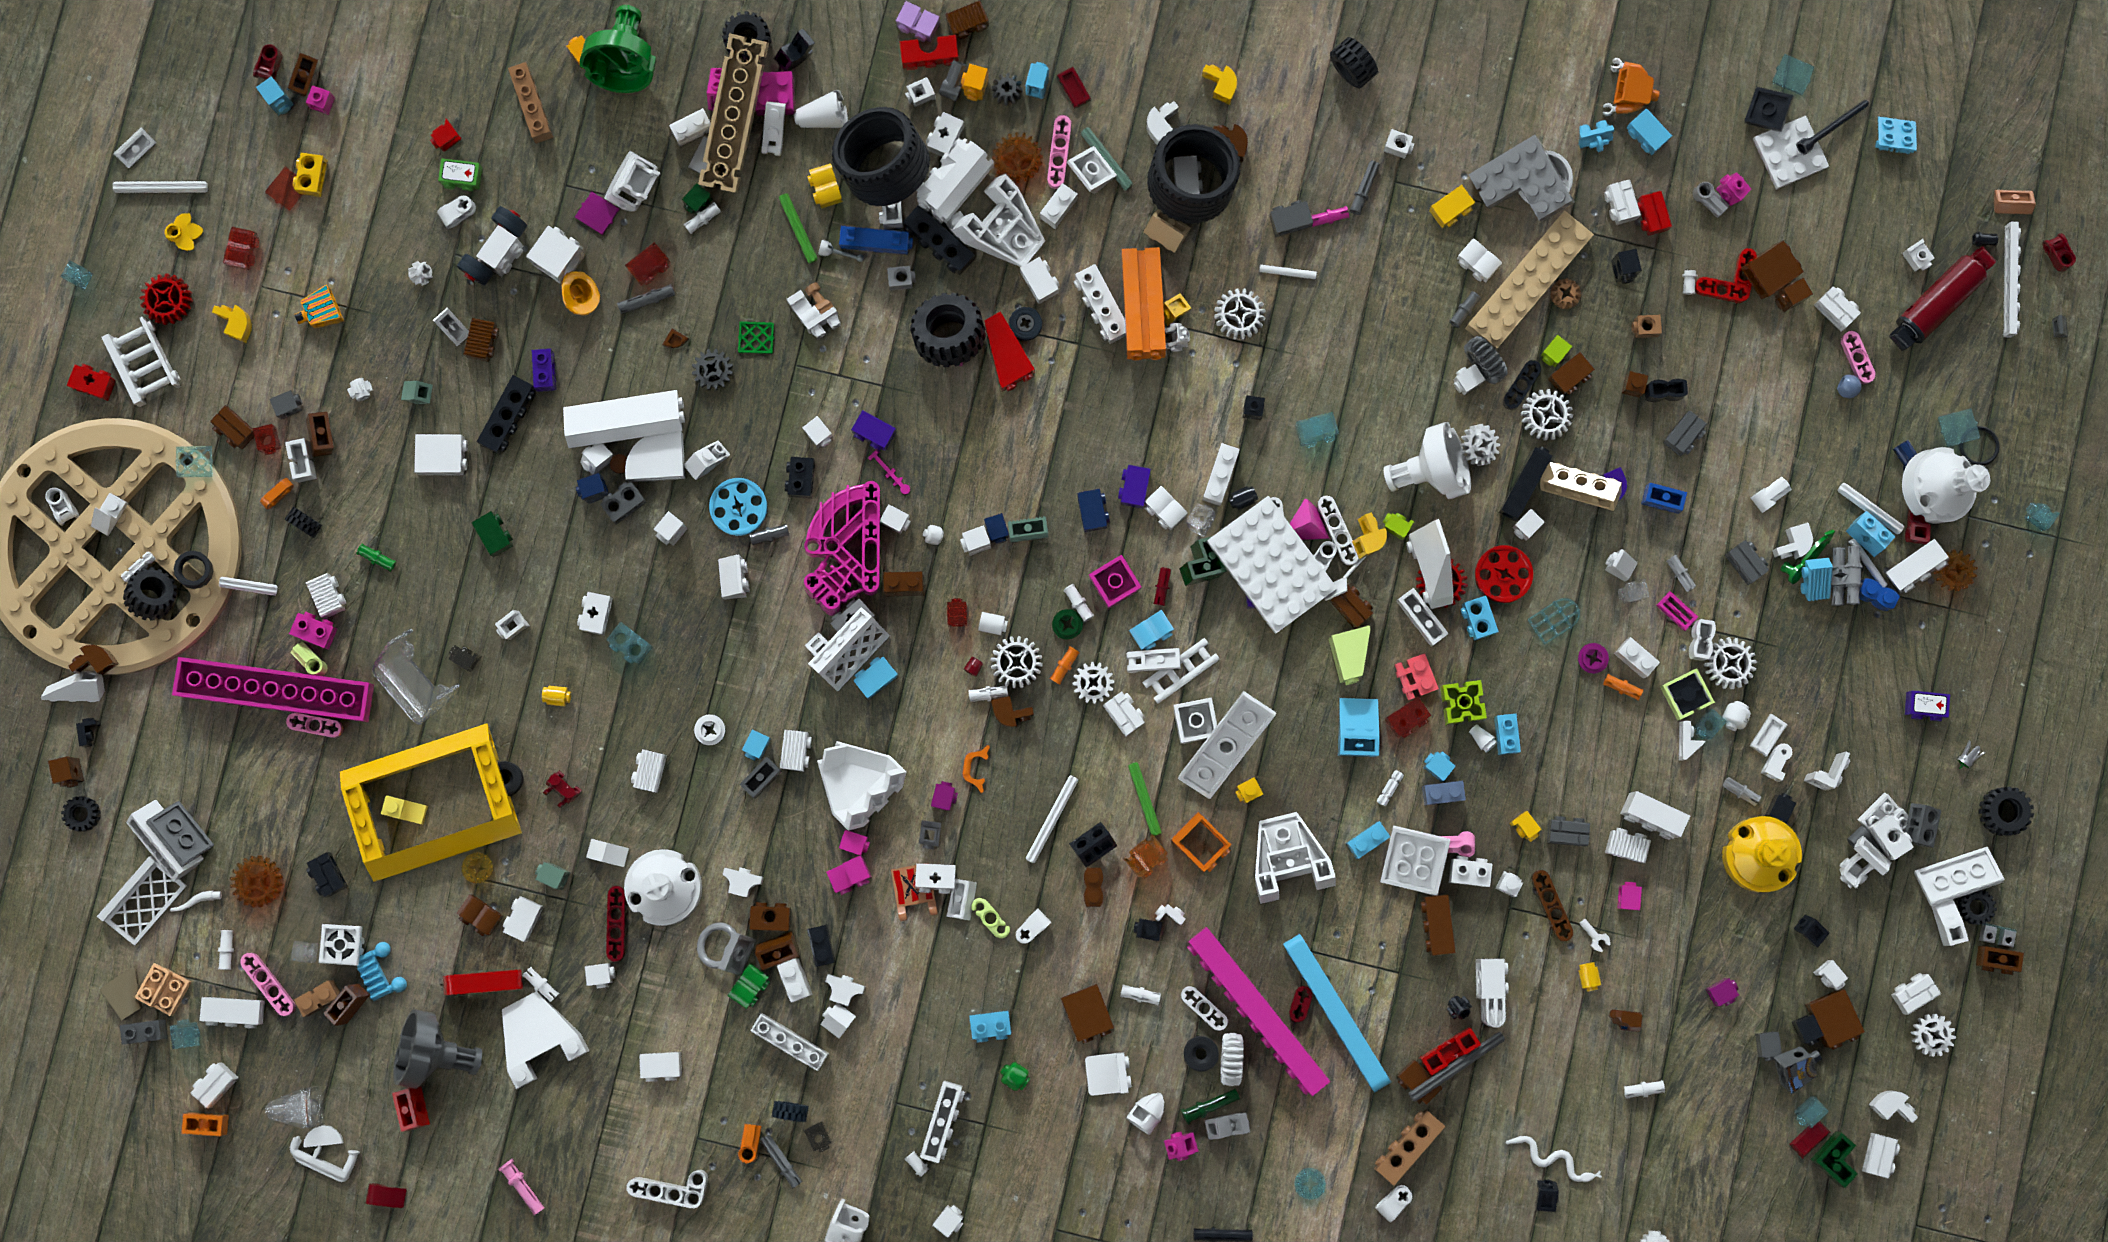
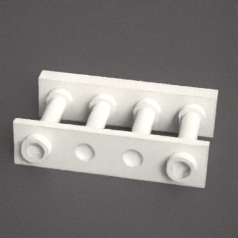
M144 317L139 318L143 326L119 338H114L110 334L102 336V340L133 403L138 407L146 404L144 398L147 394L169 383L177 389L181 387L178 382L180 377L176 370H172L154 333L156 328L151 320L148 321ZM147 333L151 343L127 355L121 353V345ZM155 349L158 360L136 371H130L128 367L130 361ZM163 366L167 374L166 377L144 388L138 387L136 383L138 378Z

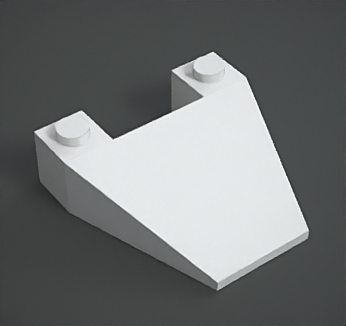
M1004 174L994 178L984 190L996 206L983 222L974 213L962 217L952 231L964 244L1022 267L1030 261L1043 245L1045 239L1019 188Z
M1438 519L1409 534V542H1406L1408 552L1412 553L1413 558L1418 560L1425 581L1423 598L1425 603L1429 604L1430 609L1453 604L1450 551Z
M1297 812L1259 821L1255 885L1260 904L1279 900V890L1276 881L1312 873L1317 890L1336 886V877L1330 858Z
M538 991L502 1009L507 1072L516 1089L538 1079L529 1060L561 1045L568 1061L589 1052L581 1033Z

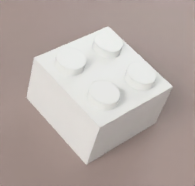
M1212 697L1173 705L1180 744L1205 740L1216 728L1217 722Z

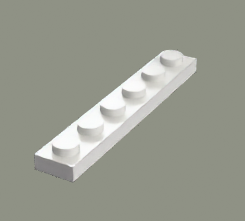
M2010 222L2005 226L2003 337L2007 338L2015 336L2020 329L2017 314L2020 311V303L2018 302V295L2020 293V284H2018L2020 265H2018V258L2021 254V248L2018 246V239L2021 236V229L2018 228V222Z

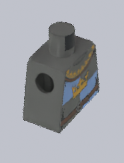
M1797 1047L1774 1057L1781 1085L1793 1094L1814 1079L1817 1075L1814 1065L1822 1061L1819 1052L1815 1050L1809 1054L1802 1047Z

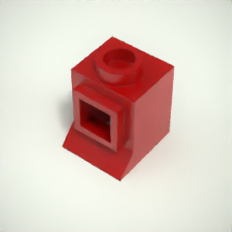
M447 118L444 125L442 124L432 131V139H430L436 149L440 147L443 152L462 140Z

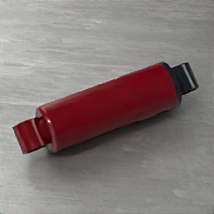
M1980 247L1970 256L1964 255L1960 257L1896 320L1898 327L1890 333L1889 338L1901 351L1909 348L1914 342L1921 344L1987 280L1986 271L1996 263V260L1985 247Z

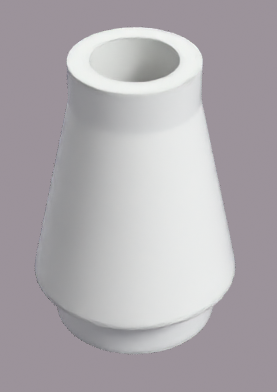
M1478 724L1469 731L1481 751L1484 750L1487 753L1497 744L1496 737L1482 729Z

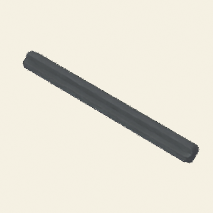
M1501 1032L1494 1034L1481 1043L1479 1047L1462 1056L1409 1092V1097L1412 1101L1419 1100L1504 1042L1505 1037Z

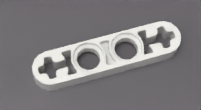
M1323 496L1318 501L1317 507L1333 543L1336 545L1343 564L1348 566L1354 565L1358 560V555L1352 543L1353 540L1334 499L1330 496ZM1323 500H1326V502H1331L1329 509L1331 512L1335 510L1336 513H1331L1326 517L1325 514H1327L1328 511L1326 507L1322 508L1321 506L1323 504ZM1331 517L1339 519L1337 527L1330 526L1329 519ZM1339 534H1344L1347 537L1346 544L1341 545L1337 542ZM1349 544L1351 545V548H1348L1349 553L1355 555L1352 558V562L1349 559H1345L1347 556L1346 550L1341 551L1342 548L1347 547Z

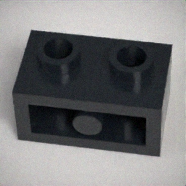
M791 457L790 462L787 461L786 473H789V480L785 481V492H788L789 497L812 499L814 458Z

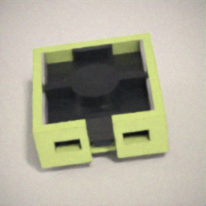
M1697 668L1660 686L1677 721L1693 714L1695 709L1701 710L1715 703Z

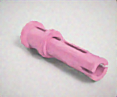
M511 1159L498 1170L503 1172L508 1179V1184L514 1186L533 1214L536 1215L544 1209V1206L523 1179L524 1174L518 1171L513 1164L514 1160Z

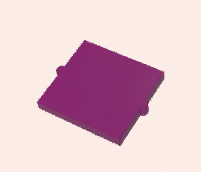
M591 192L586 201L581 203L582 206L575 215V218L603 235L608 226L613 224L612 220L620 209L594 192Z

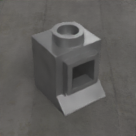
M921 820L919 844H923L922 848L934 850V846H939L941 823ZM925 830L935 831L934 840L924 839Z

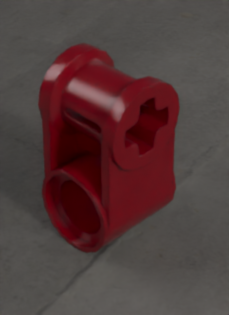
M272 44L263 46L253 70V77H261L267 80L272 76L276 80L283 58L281 51ZM275 51V56L268 58L269 53Z
M2063 233L2057 234V237L2051 240H2044L2042 242L2044 251L2057 271L2064 272L2076 262L2075 254ZM2061 258H2065L2068 262V265L2064 264L2061 261Z

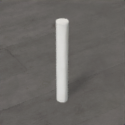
M1260 265L1259 272L1309 279H1316L1317 273L1268 265Z
M1854 538L1848 541L1851 546L1861 547ZM1861 547L1860 559L1873 578L1882 587H1886L1888 584Z

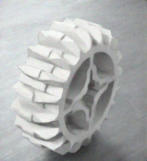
M1238 288L1235 289V294L1229 290V297L1223 294L1221 297L1223 301H1217L1220 307H1215L1214 311L1219 314L1214 315V319L1221 320L1216 325H1223L1220 329L1221 332L1228 330L1227 337L1233 333V339H1237L1238 334L1241 340H1244L1245 334L1251 338V331L1257 334L1258 329L1256 327L1262 328L1263 324L1260 321H1265V317L1261 314H1264L1266 311L1265 309H1259L1263 306V302L1257 303L1259 296L1253 299L1252 291L1249 295H1246V289H1243L1242 294L1239 293ZM1235 301V309L1224 313L1226 306ZM1242 301H1246L1247 303H1249L1253 307V310L1251 308L1244 307ZM1238 308L1240 311H1242V313H1244L1241 320L1238 317V315H1235L1237 314ZM1255 315L1254 322L1244 328V320ZM1226 319L1236 321L1239 328L1230 325Z
M1547 389L1545 394L1543 390H1539L1538 395L1534 392L1532 398L1528 397L1526 399L1528 404H1523L1522 406L1527 411L1521 412L1522 416H1526L1521 421L1522 423H1528L1524 428L1525 430L1532 429L1529 433L1531 436L1535 432L1537 433L1536 439L1543 435V440L1547 441L1549 435L1550 439L1554 440L1555 434L1561 437L1562 432L1568 431L1566 426L1572 424L1571 421L1567 420L1573 418L1572 414L1567 413L1572 410V407L1566 408L1569 400L1563 402V394L1558 398V391H1554L1552 395L1550 389ZM1540 401H1549L1545 408L1534 407ZM1555 404L1560 409L1561 417L1554 411ZM1549 409L1548 412L1551 416L1545 421V415L1543 414ZM1532 413L1539 418V426L1535 423ZM1548 422L1560 423L1554 429H1545Z
M1020 636L1017 637V642H1014V638L1010 637L1011 643L1008 644L1006 639H1004L1003 644L1005 646L1002 647L1000 644H997V648L1000 651L993 650V654L997 658L993 657L991 661L997 664L992 665L991 669H998V671L994 672V676L1001 674L998 681L1002 682L1005 678V686H1008L1011 681L1013 682L1012 688H1016V682H1019L1020 688H1023V681L1030 685V677L1034 681L1037 679L1033 673H1041L1039 669H1036V666L1042 667V663L1037 662V660L1042 659V655H1035L1040 650L1039 648L1032 650L1035 643L1032 642L1028 646V638H1025L1024 642L1021 643ZM1012 647L1024 648V650L1017 655L1012 654L1008 651V649ZM1028 653L1031 654L1033 659L1031 670L1024 664V659ZM1003 654L1010 661L1005 671L1002 670L1000 664ZM1021 657V666L1017 667L1016 665V667H1012V658L1017 660V658ZM1014 670H1020L1026 674L1018 678L1008 676Z
M1730 637L1726 638L1725 641L1723 639L1718 640L1719 645L1713 643L1714 649L1711 657L1708 659L1709 662L1704 663V667L1710 668L1705 673H1712L1709 680L1712 681L1716 678L1715 685L1718 686L1722 682L1723 689L1727 688L1728 684L1730 689H1734L1735 685L1740 688L1742 683L1747 684V678H1753V674L1750 671H1756V668L1751 666V664L1757 663L1756 660H1751L1755 653H1748L1751 647L1744 648L1745 641L1738 645V638H1735L1732 642ZM1731 648L1739 653L1732 656L1728 652L1725 653L1723 649ZM1719 654L1721 666L1717 669L1716 658ZM1742 658L1744 660L1743 672H1741L1742 669L1739 666V662ZM1735 659L1733 661L1734 664H1732L1734 666L1725 668L1728 663L1727 660ZM1726 671H1730L1733 675L1735 674L1738 678L1730 679L1724 677L1722 674Z
M1236 1033L1224 1034L1221 1048V1082L1223 1085L1228 1086L1240 1085L1243 1068V1037Z

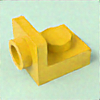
M1181 293L1163 303L1165 323L1169 326L1175 319L1191 309Z

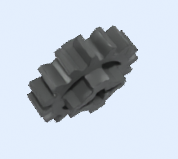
M707 349V354L700 352L701 358L695 357L697 364H692V367L696 369L692 372V375L697 376L694 380L696 383L701 381L700 387L702 388L707 385L709 391L712 387L717 391L719 385L724 388V382H730L728 375H733V372L729 370L733 368L732 364H728L730 358H724V352H721L719 355L717 349L714 350V353H711L709 349ZM722 363L725 365V373L721 370ZM701 367L704 369L705 372L703 374V377L700 374ZM715 367L717 371L710 373L709 368Z

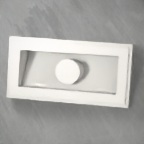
M140 128L114 152V155L130 168L156 142Z
M955 879L954 891H951L947 917L963 920L971 919V905L975 897L976 882Z

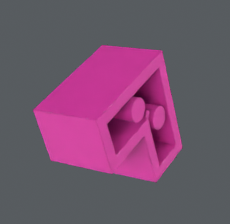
M861 855L826 872L835 893L840 892L841 895L852 891V886L857 885L861 887L870 883L868 879L872 878Z

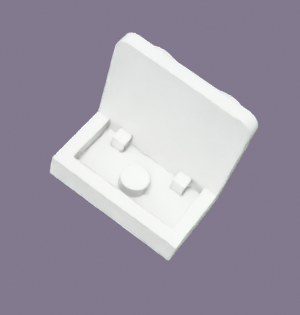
M1124 1052L1086 1057L1085 1063L1090 1095L1128 1093V1088H1132L1131 1077L1126 1075V1068H1129L1128 1056L1124 1057Z

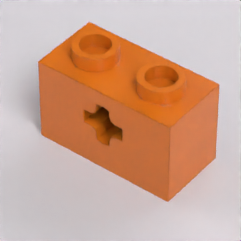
M183 1114L181 1134L227 1135L229 1115Z

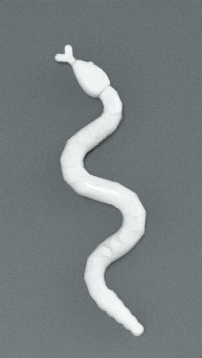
M1519 1136L1506 1141L1507 1145L1528 1143L1530 1145L1532 1162L1538 1167H1547L1558 1158H1564L1567 1174L1573 1181L1589 1182L1596 1176L1602 1178L1599 1175L1601 1171H1598L1597 1174L1583 1173L1580 1176L1574 1173L1573 1158L1569 1152L1564 1150L1555 1151L1544 1160L1540 1159L1537 1144L1531 1137Z

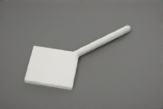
M1366 557L1359 559L1343 578L1333 582L1337 589L1327 595L1325 601L1347 592V578Z

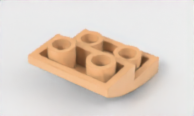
M153 963L134 998L150 1007H155L169 1016H173L192 982L167 968Z

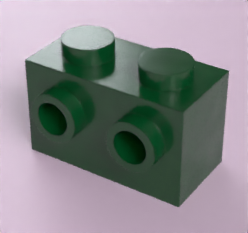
M490 511L471 522L488 553L493 558L513 547L511 543L513 537L508 530L505 531L502 524L504 522L499 514L495 515V513Z

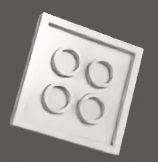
M1806 116L1784 124L1782 132L1770 130L1753 138L1776 190L1829 167L1818 142L1814 144L1812 151L1806 155L1801 154L1796 147V143L1802 138H1810L1815 135Z
M1393 826L1380 882L1437 896L1450 839Z

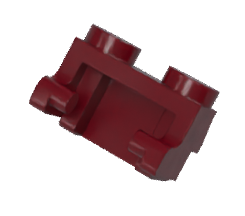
M560 770L549 777L546 782L549 788L545 789L543 794L548 795L554 790L564 799L557 805L559 808H562L566 803L569 805L570 802H573L582 790L578 786L570 787L563 780L565 775Z

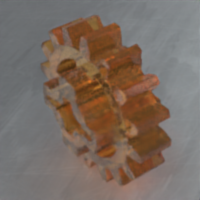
M1955 549L1951 550L1950 553L1948 551L1945 552L1950 560L1948 561L1949 565L1934 572V574H1939L1936 581L1943 582L1941 587L1948 585V591L1955 588L1957 592L1961 590V587L1962 589H1967V584L1971 585L1974 583L1971 578L1977 577L1973 571L1977 570L1978 567H1973L1972 565L1975 560L1970 561V554L1964 556L1963 550H1960L1958 553ZM1955 568L1962 571L1957 573L1949 570ZM1967 573L1966 578L1963 580L1964 574Z

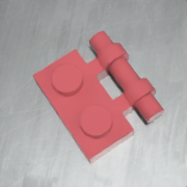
M1425 653L1406 660L1409 668L1404 669L1402 662L1395 664L1396 676L1400 678L1403 694H1406L1408 701L1415 698L1413 691L1416 689L1420 696L1439 689ZM1407 674H1412L1415 684L1410 685Z

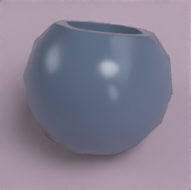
M1854 375L1843 376L1837 387L1838 393L1843 398L1856 397L1861 391L1860 380Z

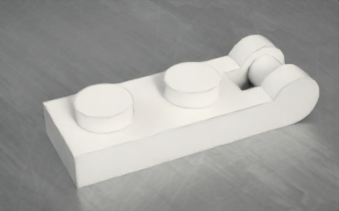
M766 102L762 154L775 153L776 156H781L786 104ZM769 141H776V146L769 145Z
M1179 648L1126 653L1129 660V665L1127 666L1128 673L1181 669ZM1141 658V664H1136V659Z

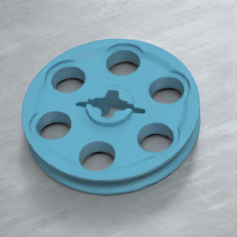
M732 478L722 482L714 490L710 498L709 510L714 523L719 529L730 535L741 536L752 533L763 523L767 514V501L763 491L754 482L744 478ZM744 483L748 486L745 493L737 491L739 484ZM722 489L729 491L730 494L727 499L719 497V492ZM735 496L737 501L744 505L741 507L742 517L737 509H733L736 506ZM754 496H760L762 502L760 505L754 506L751 503V499ZM717 508H724L726 513L724 517L718 518L715 516V510ZM751 514H755L758 517L757 523L753 525L747 522V518ZM737 520L740 523L737 530L729 528L731 521Z

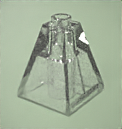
M323 1086L302 1088L269 1102L265 1109L268 1119L300 1128L325 1125Z

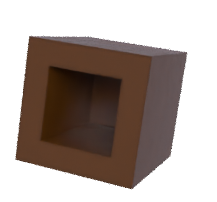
M1629 371L1625 376L1621 393L1640 398L1645 393L1648 375Z

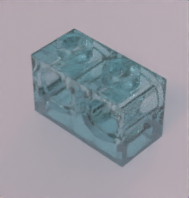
M622 622L617 625L606 639L610 642L608 646L616 653L619 650L625 654L623 658L631 664L635 662L639 665L653 648L652 645ZM620 634L626 636V640L622 644H618L616 641L617 636ZM640 646L641 652L636 656L632 655V648Z

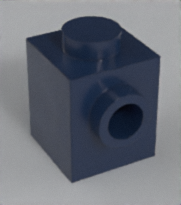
M1003 514L985 518L984 522L991 543L1001 544L1006 542V538H1009V533Z

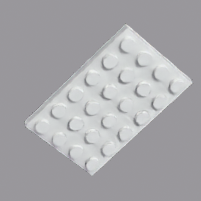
M1269 496L1206 541L1275 634L1337 589L1336 585Z

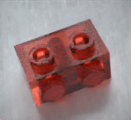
M1418 696L1385 718V721L1397 738L1400 736L1405 738L1413 733L1412 728L1418 725L1420 728L1429 722L1427 718L1431 714Z

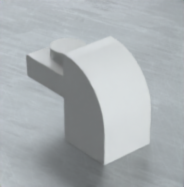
M1174 101L1171 104L1166 103L1160 108V112L1155 107L1149 112L1147 131L1156 145H1158L1163 136L1172 131L1167 120L1178 112L1179 107Z
M1809 523L1787 529L1786 534L1790 544L1772 550L1774 558L1781 556V559L1793 555L1795 559H1798L1805 555L1813 543Z
M1884 1091L1868 1104L1882 1119L1888 1120L1896 1111L1907 1122L1913 1123L1918 1118L1914 1114L1915 1109L1908 1103L1904 1104L1909 1097L1901 1092Z

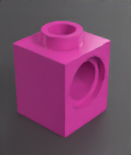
M312 85L306 104L315 111L329 115L335 97L330 91Z
M845 830L839 848L862 856L863 852L867 853L870 842L867 841L868 837Z
M1625 882L1624 885H1619L1617 909L1640 910L1642 887L1636 886L1635 882Z

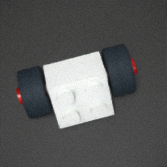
M499 206L491 217L492 221L498 226L476 255L478 260L465 254L457 264V267L465 273L464 276L471 282L476 281L485 286L493 276L492 271L502 277L504 273L507 274L510 271L513 260L519 258L523 252V245L518 238L527 228V224L520 219L518 213L512 209L509 211L502 206Z

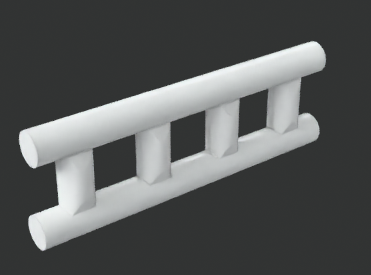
M1205 638L1180 655L1181 664L1183 663L1189 671L1185 676L1179 678L1173 669L1159 670L1142 682L1146 688L1152 685L1158 695L1154 697L1157 704L1220 660L1216 653L1210 656L1204 647L1209 643ZM1198 652L1204 659V662L1195 668L1189 658ZM1167 674L1173 684L1164 690L1158 680Z

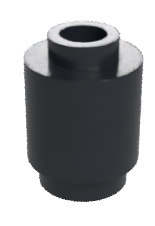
M1246 486L1230 493L1231 498H1228L1233 509L1236 508L1237 511L1255 504V501L1258 500L1253 486Z

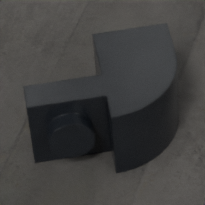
M801 29L797 32L791 43L779 49L774 59L784 72H788L799 66L813 53L812 47L815 42L804 29Z

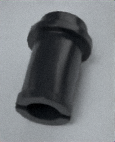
M1978 231L1972 236V244L1977 247L1981 245L1996 246L1998 244V234H1983Z

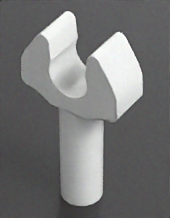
M1586 919L1579 923L1592 938L1590 946L1593 950L1603 952L1602 948L1598 945L1599 940H1603L1606 945H1610L1609 936L1607 934H1598Z

